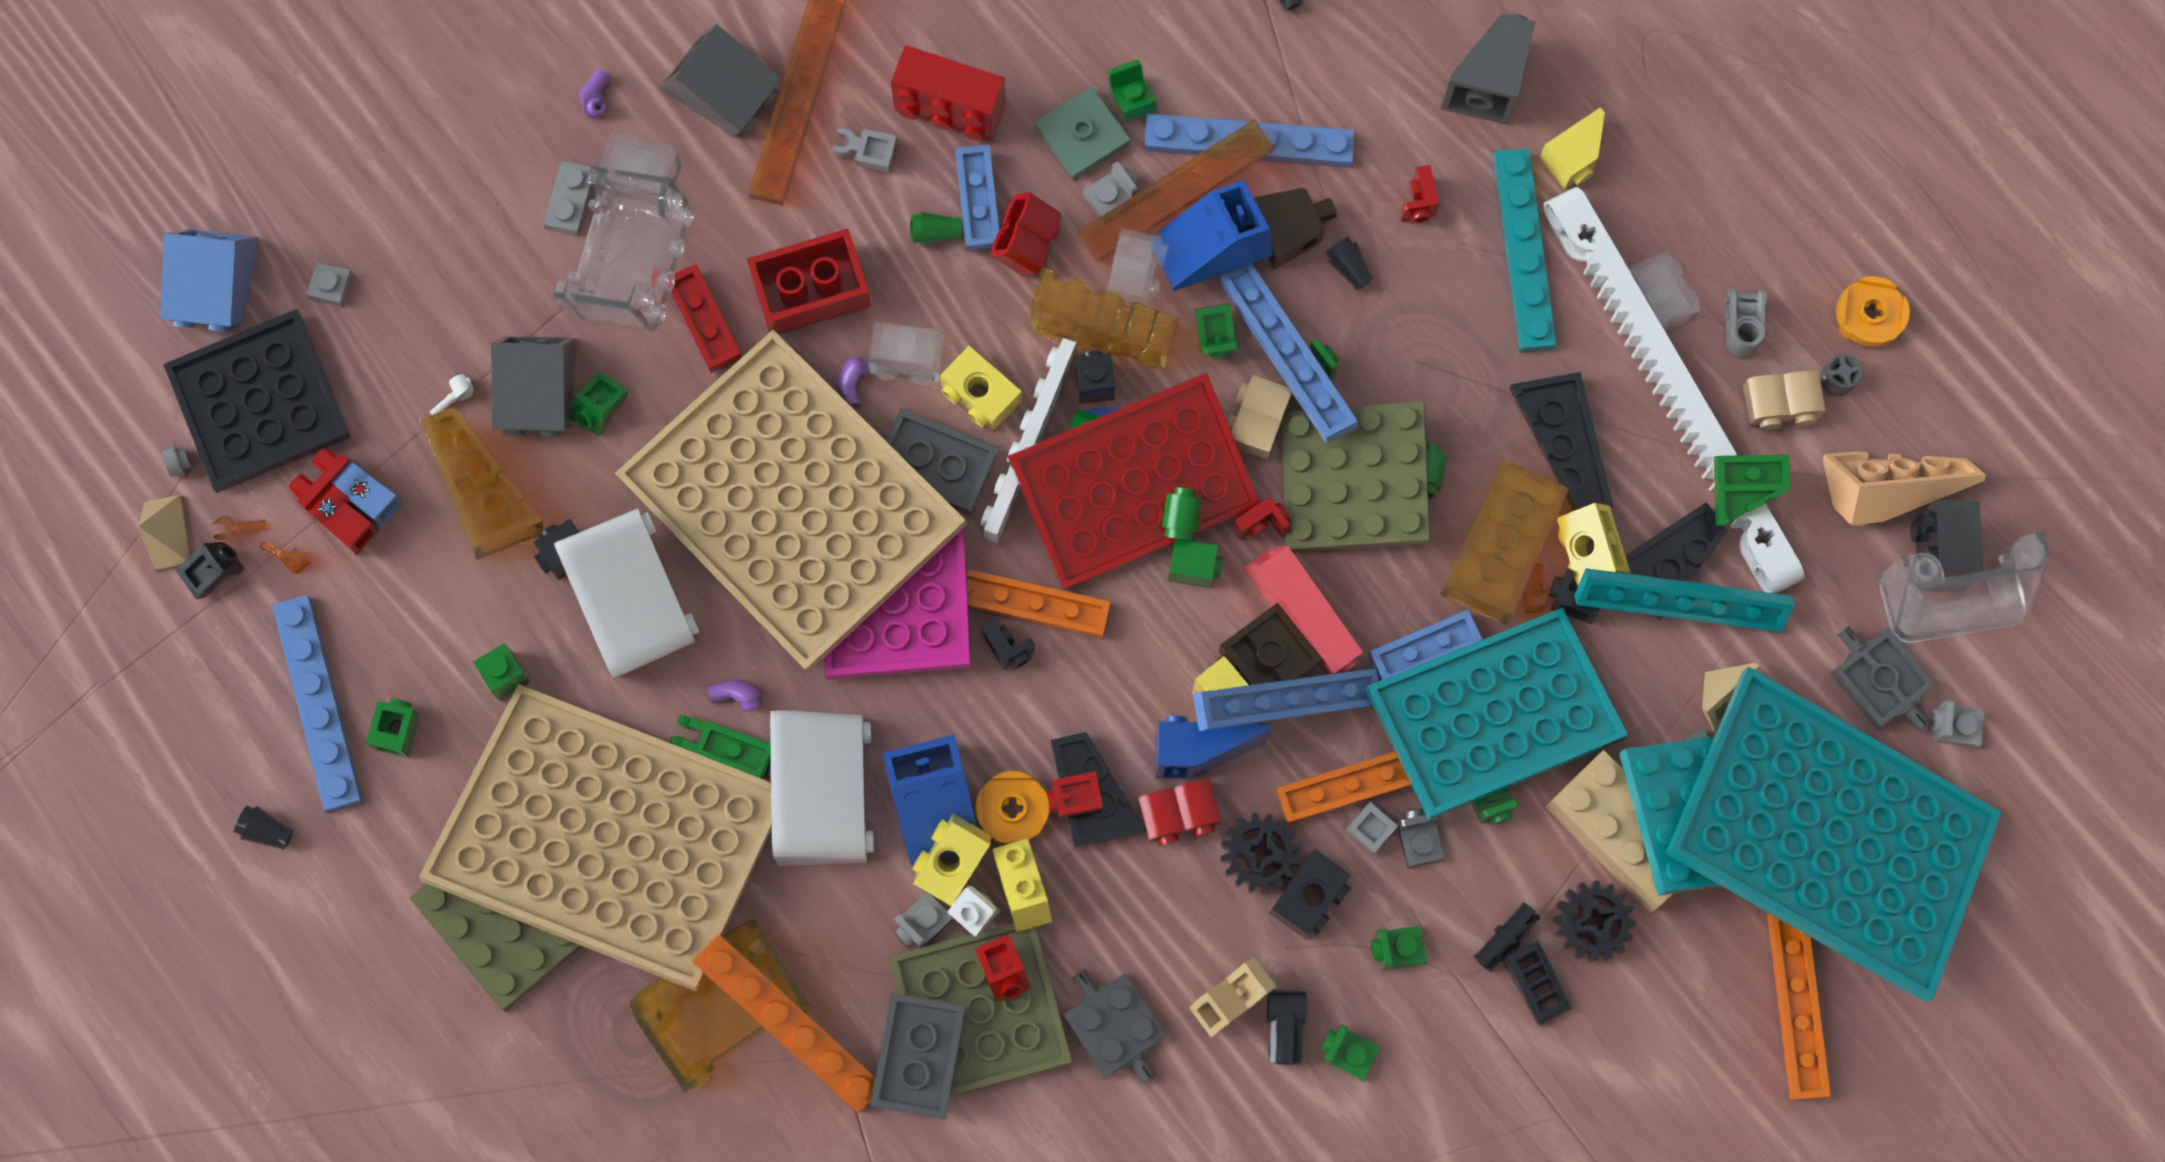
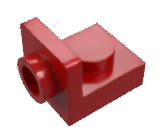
M1431 166L1416 167L1414 178L1409 181L1413 202L1403 204L1401 211L1402 222L1412 221L1414 224L1424 223L1432 219L1433 216H1436L1439 206Z
M1269 496L1234 520L1232 530L1239 540L1247 535L1254 538L1269 527L1267 522L1270 521L1282 537L1290 528L1288 521L1291 518L1284 506L1279 502L1275 504Z
M1096 771L1052 780L1053 790L1046 792L1050 813L1057 812L1059 821L1066 820L1069 816L1103 810Z
M1009 934L974 948L997 1002L1015 998L1031 987Z

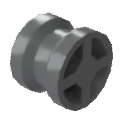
M1849 354L1835 356L1822 370L1820 375L1822 387L1834 396L1848 394L1861 380L1863 375L1862 366L1855 357ZM1835 376H1839L1840 378H1842L1843 382H1841V380H1839L1838 378H1835Z

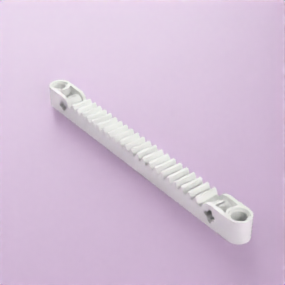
M1575 187L1544 202L1543 207L1546 218L1565 252L1571 259L1588 264L1583 272L1584 276L1594 275L1590 284L1591 288L1601 287L1597 295L1598 300L1608 299L1604 307L1605 312L1615 311L1610 321L1612 323H1622L1617 332L1619 335H1629L1624 345L1626 347H1636L1631 357L1633 359H1643L1638 367L1639 371H1650L1645 379L1646 383H1657L1652 391L1653 395H1664V398L1659 403L1660 407H1671V410L1666 415L1667 419H1678V422L1673 427L1674 431H1685L1684 436L1680 440L1681 443H1692V447L1687 452L1688 455H1699L1700 458L1694 464L1695 467H1706L1707 470L1701 476L1702 479H1713L1714 481V457L1737 454L1587 197L1580 188ZM1715 482L1709 487L1710 492H1715ZM1766 503L1736 518L1731 523V529L1741 528L1744 532L1739 540V549L1764 592L1777 594L1804 580L1802 565ZM1755 538L1757 540L1764 539L1766 541V545L1764 543L1757 544Z

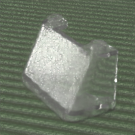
M2045 532L2028 534L2017 539L2012 545L2011 552L2002 553L1998 556L2000 561L1998 569L1945 578L1939 560L1928 553L1902 556L1877 577L1890 630L1899 641L1916 643L2023 623L2033 613L2049 560V547Z

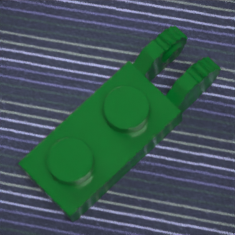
M684 715L679 716L677 723L681 727L702 734L697 744L679 736H671L669 743L764 780L771 763V744L709 721L704 723Z

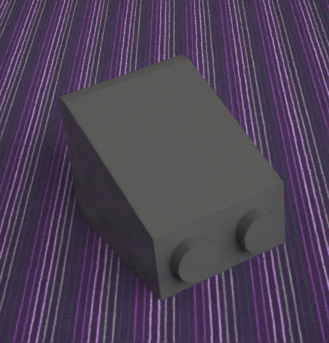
M1501 14L1451 74L1440 109L1508 125L1519 97L1536 21L1527 20L1525 16L1520 14Z
M715 24L697 39L660 88L733 137L741 131L746 134L759 118L755 115L762 104L767 107L779 93L775 87L781 78L719 25Z
M505 336L491 343L493 429L503 430V435L522 436L525 435V430H539V436L556 437L561 436V431H565L571 426L576 338Z

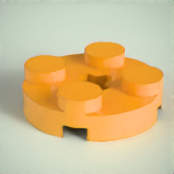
M1867 276L1858 279L1857 282L1848 286L1838 299L1836 318L1840 325L1839 331L1844 338L1851 339L1862 346L1880 347L1889 345L1908 324L1910 316L1909 302L1905 296L1902 297L1901 293L1896 290L1898 286L1888 279L1878 276ZM1873 304L1875 305V310L1881 312V316L1871 319L1864 309Z
M1018 771L999 773L991 778L978 793L976 799L977 821L982 830L991 835V840L999 844L1007 845L1027 838L1031 841L1039 837L1048 821L1049 801L1047 794L1040 784L1026 773ZM1009 799H1016L1017 805L1023 806V812L1017 813L1016 818H1009L1008 813L1002 812V806H1007Z

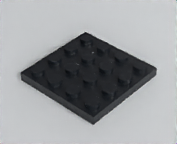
M298 309L163 364L212 489L216 493L351 437Z

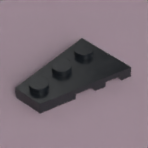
M1706 502L1626 554L1625 557L1631 572L1630 574L1689 582L1727 533V529L1724 525L1716 526L1715 513ZM1656 616V618H1657L1658 620H1660V619L1663 617V616Z
M1087 732L1051 740L1059 778L1095 771L1097 775L1103 810L1068 817L1074 848L1147 832Z

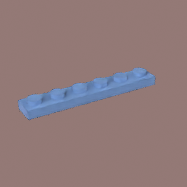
M1147 114L1144 151L1351 168L1354 130Z
M1249 264L1219 275L1220 285L1325 443L1328 444L1357 429V419L1255 267Z
M304 595L274 604L272 607L323 809L329 813L363 803L311 597Z
M1377 668L1194 693L1193 699L1199 731L1371 707L1373 705L1366 693V688L1371 684L1379 682Z

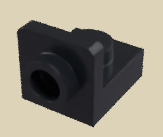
M225 542L203 543L176 572L196 599L206 598L227 575L240 574L244 567L238 560L236 551Z
M1567 568L1562 577L1555 576L1548 594V596L1554 598L1550 610L1555 611L1563 608L1567 616L1592 624L1598 616L1600 608L1576 604L1574 595L1577 589L1574 591L1568 589L1574 570Z
M994 619L981 625V635L1003 670L1010 666L1013 669H1017L1032 659L1030 654L1034 652L1035 644L1031 638L1012 649L1011 645L1015 643L1005 625L998 627Z

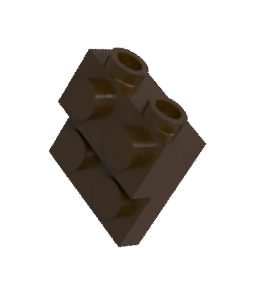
M1278 603L1223 642L1218 650L1221 657L1217 659L1219 660L1225 656L1248 685L1300 679L1322 662L1320 655Z

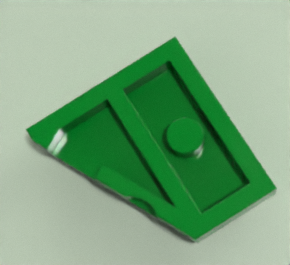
M1789 454L1715 456L1716 526L1726 525L1730 521L1790 491Z

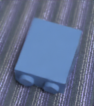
M192 229L164 233L160 319L173 320L172 326L182 328H194L195 323L208 324V330L228 332L231 326L242 324L258 237Z

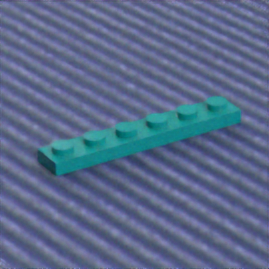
M1529 148L1495 151L1493 162L1519 353L1554 350L1556 338Z
M1585 568L1574 595L1576 604L1580 606L1776 632L1783 631L1795 606L1790 595Z

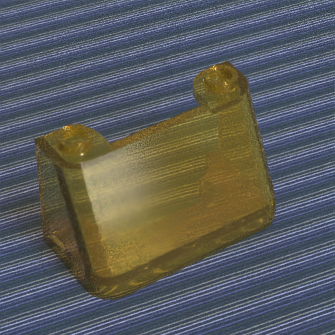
M756 920L744 922L722 936L807 1014V1010L812 1008V1005ZM706 974L697 992L664 978H659L637 993L630 1001V1008L637 1024L685 1093L692 1088L696 1090L705 1086L712 1079L711 1073L714 1070L713 1062L764 1028Z

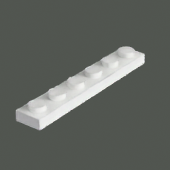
M1063 338L1059 348L1052 347L1046 366L1050 368L1046 380L1039 379L1033 394V398L1037 399L1033 411L1027 409L1020 426V430L1024 431L1020 443L1013 442L1008 455L1040 442L1076 355V342ZM1011 465L1007 475L1000 474L994 488V494H997L998 497L993 507H986L980 526L985 527V539L997 544L1021 489Z

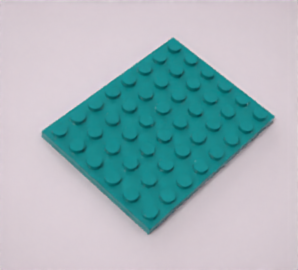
M1747 667L1741 673L1665 854L1927 1003L1933 1000L2001 811L1751 667Z

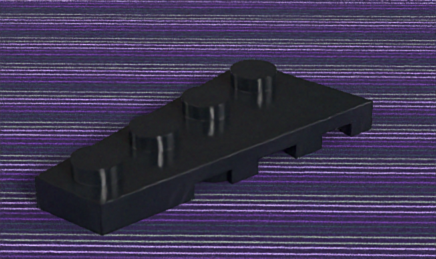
M1581 372L1511 384L1509 389L1572 510L1576 511L1593 503L1609 505L1610 509H1612L1613 502Z

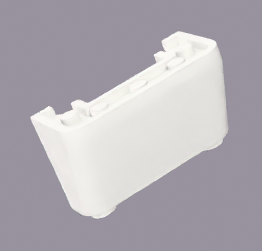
M639 508L554 543L613 679L695 643L696 640L693 635L700 633L692 613L684 615L650 536L656 533L655 527L648 512L641 515Z
M788 710L771 711L772 849L775 861L779 866L867 863V853H874L873 830L866 831L863 751L865 744H871V722H864V716L857 714Z

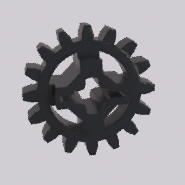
M1253 813L1251 823L1247 824L1242 817L1238 819V831L1231 827L1228 828L1226 833L1232 840L1222 841L1221 848L1228 850V853L1220 857V862L1230 863V867L1226 870L1225 875L1227 877L1236 874L1238 878L1235 886L1237 888L1245 882L1249 884V893L1252 894L1256 886H1261L1263 893L1268 894L1270 884H1274L1280 890L1283 887L1282 877L1289 880L1293 878L1294 873L1289 869V866L1297 867L1300 864V860L1292 857V854L1298 852L1301 847L1299 844H1291L1290 842L1296 834L1294 830L1287 833L1283 831L1286 821L1281 820L1275 825L1272 823V814L1268 813L1264 821H1259L1257 813ZM1259 830L1257 837L1250 841L1240 840L1246 833ZM1272 834L1280 840L1284 851L1276 847L1271 839ZM1262 839H1264V853L1270 855V857L1265 856L1257 869L1256 854L1251 851H1256ZM1236 856L1244 859L1249 867L1248 873L1240 867ZM1271 866L1281 867L1275 874L1262 877L1265 869Z
M1599 880L1592 882L1590 889L1587 888L1584 882H1581L1577 885L1578 894L1569 889L1564 893L1569 902L1559 901L1556 905L1563 913L1553 918V922L1562 924V929L1557 931L1555 935L1556 937L1565 936L1567 938L1563 948L1567 950L1574 946L1577 949L1575 952V958L1577 959L1588 953L1589 961L1594 963L1598 960L1601 953L1605 961L1612 959L1611 949L1618 954L1622 953L1625 948L1621 940L1630 942L1634 937L1631 933L1627 932V928L1636 925L1635 920L1627 918V914L1633 911L1634 907H1624L1621 903L1626 897L1625 893L1618 896L1612 894L1614 891L1613 884H1609L1602 890ZM1597 898L1606 901L1612 907L1608 908L1599 904ZM1579 903L1580 913L1577 919L1571 922L1572 910ZM1592 916L1593 918L1600 917V919L1608 917L1598 926H1589V924L1581 926ZM1618 921L1616 935L1610 940L1612 936L1609 930L1612 924ZM1577 935L1590 939L1592 945L1583 942Z

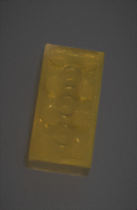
M1503 459L1492 479L1440 595L1506 625L1515 611L1569 488Z

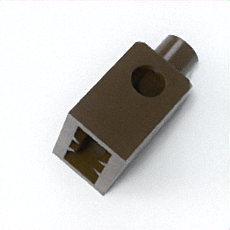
M1305 188L1254 197L1270 228L1273 256L1268 259L1273 269L1284 265L1322 242L1324 234L1322 223L1337 218L1334 203L1330 198L1313 204Z

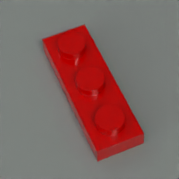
M697 264L664 278L710 373L741 359L742 355Z

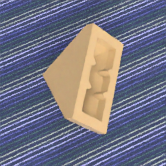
M176 495L144 502L138 527L154 570L157 572L180 567L191 556L182 496Z
M1751 663L1705 672L1702 710L1714 734H1716L1742 671L1747 667H1751L1763 674L1758 664Z

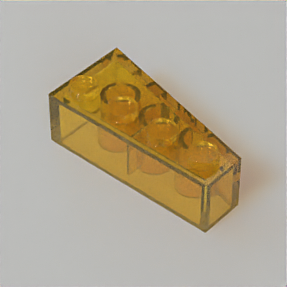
M1042 268L1030 306L1031 330H1035L1037 335L1046 339L1066 338L1076 342V347L1089 349L1091 346L1104 350L1105 354L1111 353L1113 358L1121 359L1126 356L1137 359V362L1145 367L1157 368L1162 366L1166 368L1177 332L1179 317L1138 302L1131 303V306L1124 305V300L1118 297L1117 294L1106 290L1098 294L1092 293L1084 287L1085 282L1070 278L1069 283H1065L1053 278L1055 271Z
M455 407L420 419L424 436L476 560L539 536L544 530L542 519L529 506L522 493L512 484L495 458H492L481 440Z

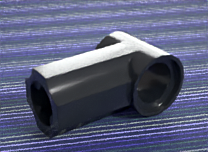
M1272 990L1268 994L1267 1023H1270L1268 1053L1270 1064H1302V1034L1307 1015L1306 991Z

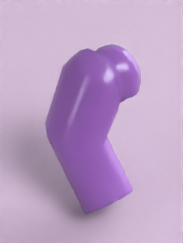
M599 68L596 69L579 93L583 112L592 119L602 117L606 111V103L603 101L601 92L611 80V77Z
M857 357L845 361L836 380L840 396L853 409L861 406L856 384L860 377L863 378L869 373L868 362L863 358L858 359Z
M735 678L707 686L712 703L733 698L741 702L742 709L747 712L758 709L761 704L758 698L760 696L758 689L741 679Z

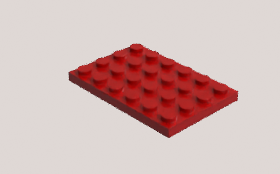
M1207 373L1198 375L1007 456L1062 589L1069 588L1174 543L1175 538L1164 537L1165 527H1162L1166 495L1167 493L1174 494L1175 487L1196 490V497L1203 498L1198 532L1245 513L1259 504Z

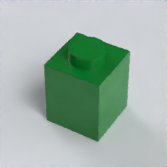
M1175 538L1168 581L1211 588L1213 578L1220 579L1223 557H1217L1218 545Z
M506 643L473 661L489 690L499 701L514 693L518 684L525 686L530 683L529 678Z

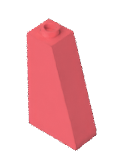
M1289 546L1270 547L1242 568L1270 605L1274 606L1278 603L1320 655L1322 662L1318 665L1324 673H1345L1357 664L1355 658L1363 653V651Z

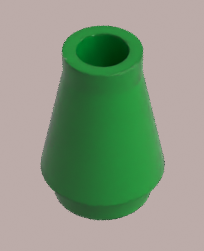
M923 211L910 216V237L912 243H920V246L953 238H961L962 236L961 217H950Z

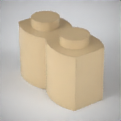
M1818 370L1756 376L1748 378L1743 385L1750 426H1760V430L1763 431L1778 429L1784 422H1795V425L1798 427L1813 425L1817 423V419L1826 411Z
M1252 375L1249 384L1242 383L1236 399V403L1242 405L1238 415L1231 414L1227 422L1238 450L1268 460L1284 412H1286L1292 392L1289 387Z

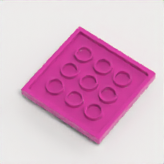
M965 528L824 658L825 677L828 680L972 668Z

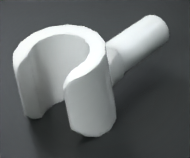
M459 374L449 380L453 392L448 394L445 399L429 411L434 418L438 417L456 401L467 400L473 396L474 388L470 379L466 378L464 374Z

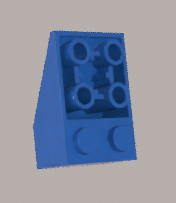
M1244 180L1211 191L1149 238L1174 291L1273 256L1270 228Z
M1168 716L1166 721H1159L1156 735V778L1194 779L1265 744L1271 730V724L1259 722L1199 731L1198 722H1188V717Z
M954 735L882 753L911 866L914 865L923 850L927 853L930 852L936 842L931 837L942 819L948 822L954 813L977 827ZM944 851L939 855V858L942 859L957 854L953 851Z

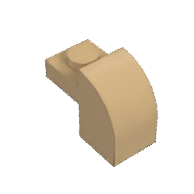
M1253 956L1225 980L1207 991L1189 1009L1212 1038L1254 1007L1277 986Z

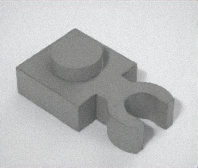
M839 128L837 130L838 138L845 139L849 143L844 147L833 145V154L835 156L848 158L851 155H855V165L890 172L898 142L896 135L863 128L861 137H856L849 129Z

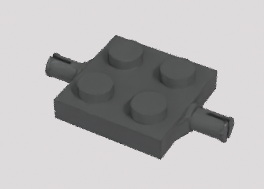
M1850 626L1837 635L1851 652L1848 654L1845 662L1830 674L1877 730L1892 718L1902 716L1903 714L1917 731L1930 722L1916 704L1922 695L1936 683L1889 628L1877 637L1864 642L1859 639Z
M1085 969L1073 976L1072 979L1076 982L1084 997L1077 1006L1063 1014L1062 1017L1102 1077L1105 1079L1118 1069L1132 1065L1143 1081V1084L1154 1078L1157 1074L1150 1067L1144 1056L1152 1046L1167 1035L1126 974L1124 973L1111 983L1099 987L1095 986Z

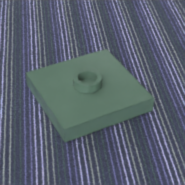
M1092 86L1034 122V127L1072 180H1075L1129 146L1131 139Z

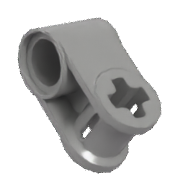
M1729 288L1726 292L1724 303L1726 319L1725 344L1728 352L1736 358L1744 359L1752 356L1764 339L1767 305L1766 291L1759 290L1757 293L1736 292L1735 288ZM1738 333L1747 334L1752 342L1743 341Z

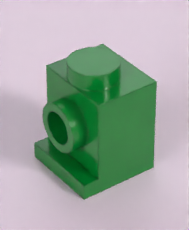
M391 698L389 703L377 701L366 744L376 751L409 758L411 753L410 746L419 718V714L411 708L412 703ZM401 722L399 733L393 734L391 732L393 724Z

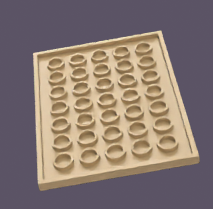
M774 330L769 332L615 472L617 477L807 673L967 525L966 520Z
M518 684L419 878L423 883L697 992L705 973L692 960L717 933L723 936L772 830L771 782Z

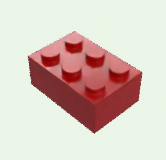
M908 45L904 46L891 79L894 110L908 119L915 120L918 117L930 121L934 127L941 130H949L951 128L963 132L969 139L975 141H982L984 139L992 142L1006 106L1005 77Z
M849 228L746 258L769 332L774 330L777 334H781L871 307L869 290Z

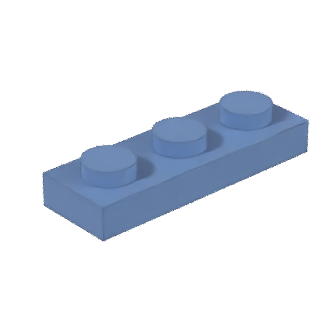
M990 145L955 148L966 251L991 249L999 232Z
M1465 610L1370 651L1368 655L1374 668H1377L1381 681L1483 639L1469 610Z

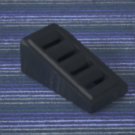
M1538 940L1502 960L1538 1026L1572 1009ZM1533 957L1536 963L1521 971L1519 963ZM1541 970L1543 977L1528 984L1525 978ZM1548 983L1551 990L1535 998L1532 991ZM1556 997L1558 1004L1541 1012L1538 1005Z

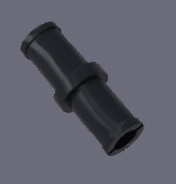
M1523 902L1503 926L1498 925L1494 929L1495 934L1473 957L1491 973L1511 949L1516 950L1521 945L1519 940L1541 917L1533 908Z

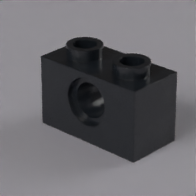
M1314 849L1269 914L1304 939L1311 932L1318 936L1330 919L1325 914L1327 908L1332 901L1339 906L1351 889L1346 884L1351 874ZM1309 887L1318 889L1323 896L1322 903L1315 906L1308 904L1303 897L1304 890Z

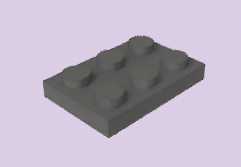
M901 408L886 439V442L953 508L972 515L999 453V447Z
M891 993L871 1107L946 1120L966 1005Z

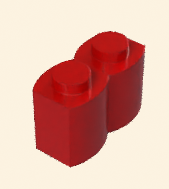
M1030 192L1015 194L1006 210L1003 226L994 240L991 257L1021 276L1037 275L1047 263L1050 241L1059 233L1061 212Z
M1210 778L1138 797L1149 843L1157 841L1159 847L1179 842V835L1193 832L1194 837L1212 834L1216 832L1214 826L1221 824Z

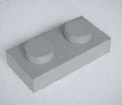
M561 161L543 223L546 230L579 237L597 175L594 167Z

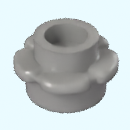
M172 443L171 448L161 450L164 463L170 477L181 475L183 478L186 476L185 469L191 468L189 457L185 448L178 449L176 444Z

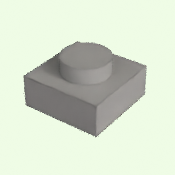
M316 263L306 296L309 300L344 307L353 274L348 269Z
M1369 802L1345 832L1374 855L1398 825L1374 804Z

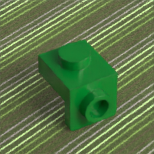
M1229 303L1194 308L1199 349L1204 355L1209 354L1210 359L1224 358L1231 355L1230 350L1239 349L1238 341L1235 340Z

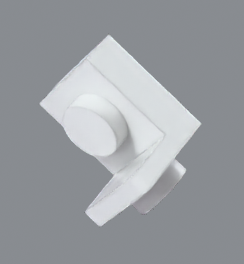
M968 886L947 913L976 937L996 919L1001 910L993 904L987 895L979 892L972 886Z

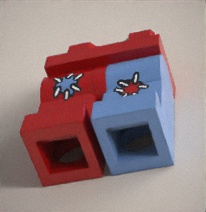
M322 448L314 457L312 463L323 473L314 483L301 473L289 484V488L298 498L297 502L304 510L357 556L376 535L378 530L370 521L355 511L351 505L353 504L382 528L403 503L396 494L369 476L342 453L338 456Z

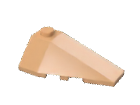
M1851 451L1824 454L1822 460L1833 508L1849 524L1854 526H1866L1868 523L1887 521L1935 500L1984 482L1986 474L1966 458L1924 456L1921 462H1915L1902 458L1901 454L1889 453L1888 459L1885 460L1868 458V452Z

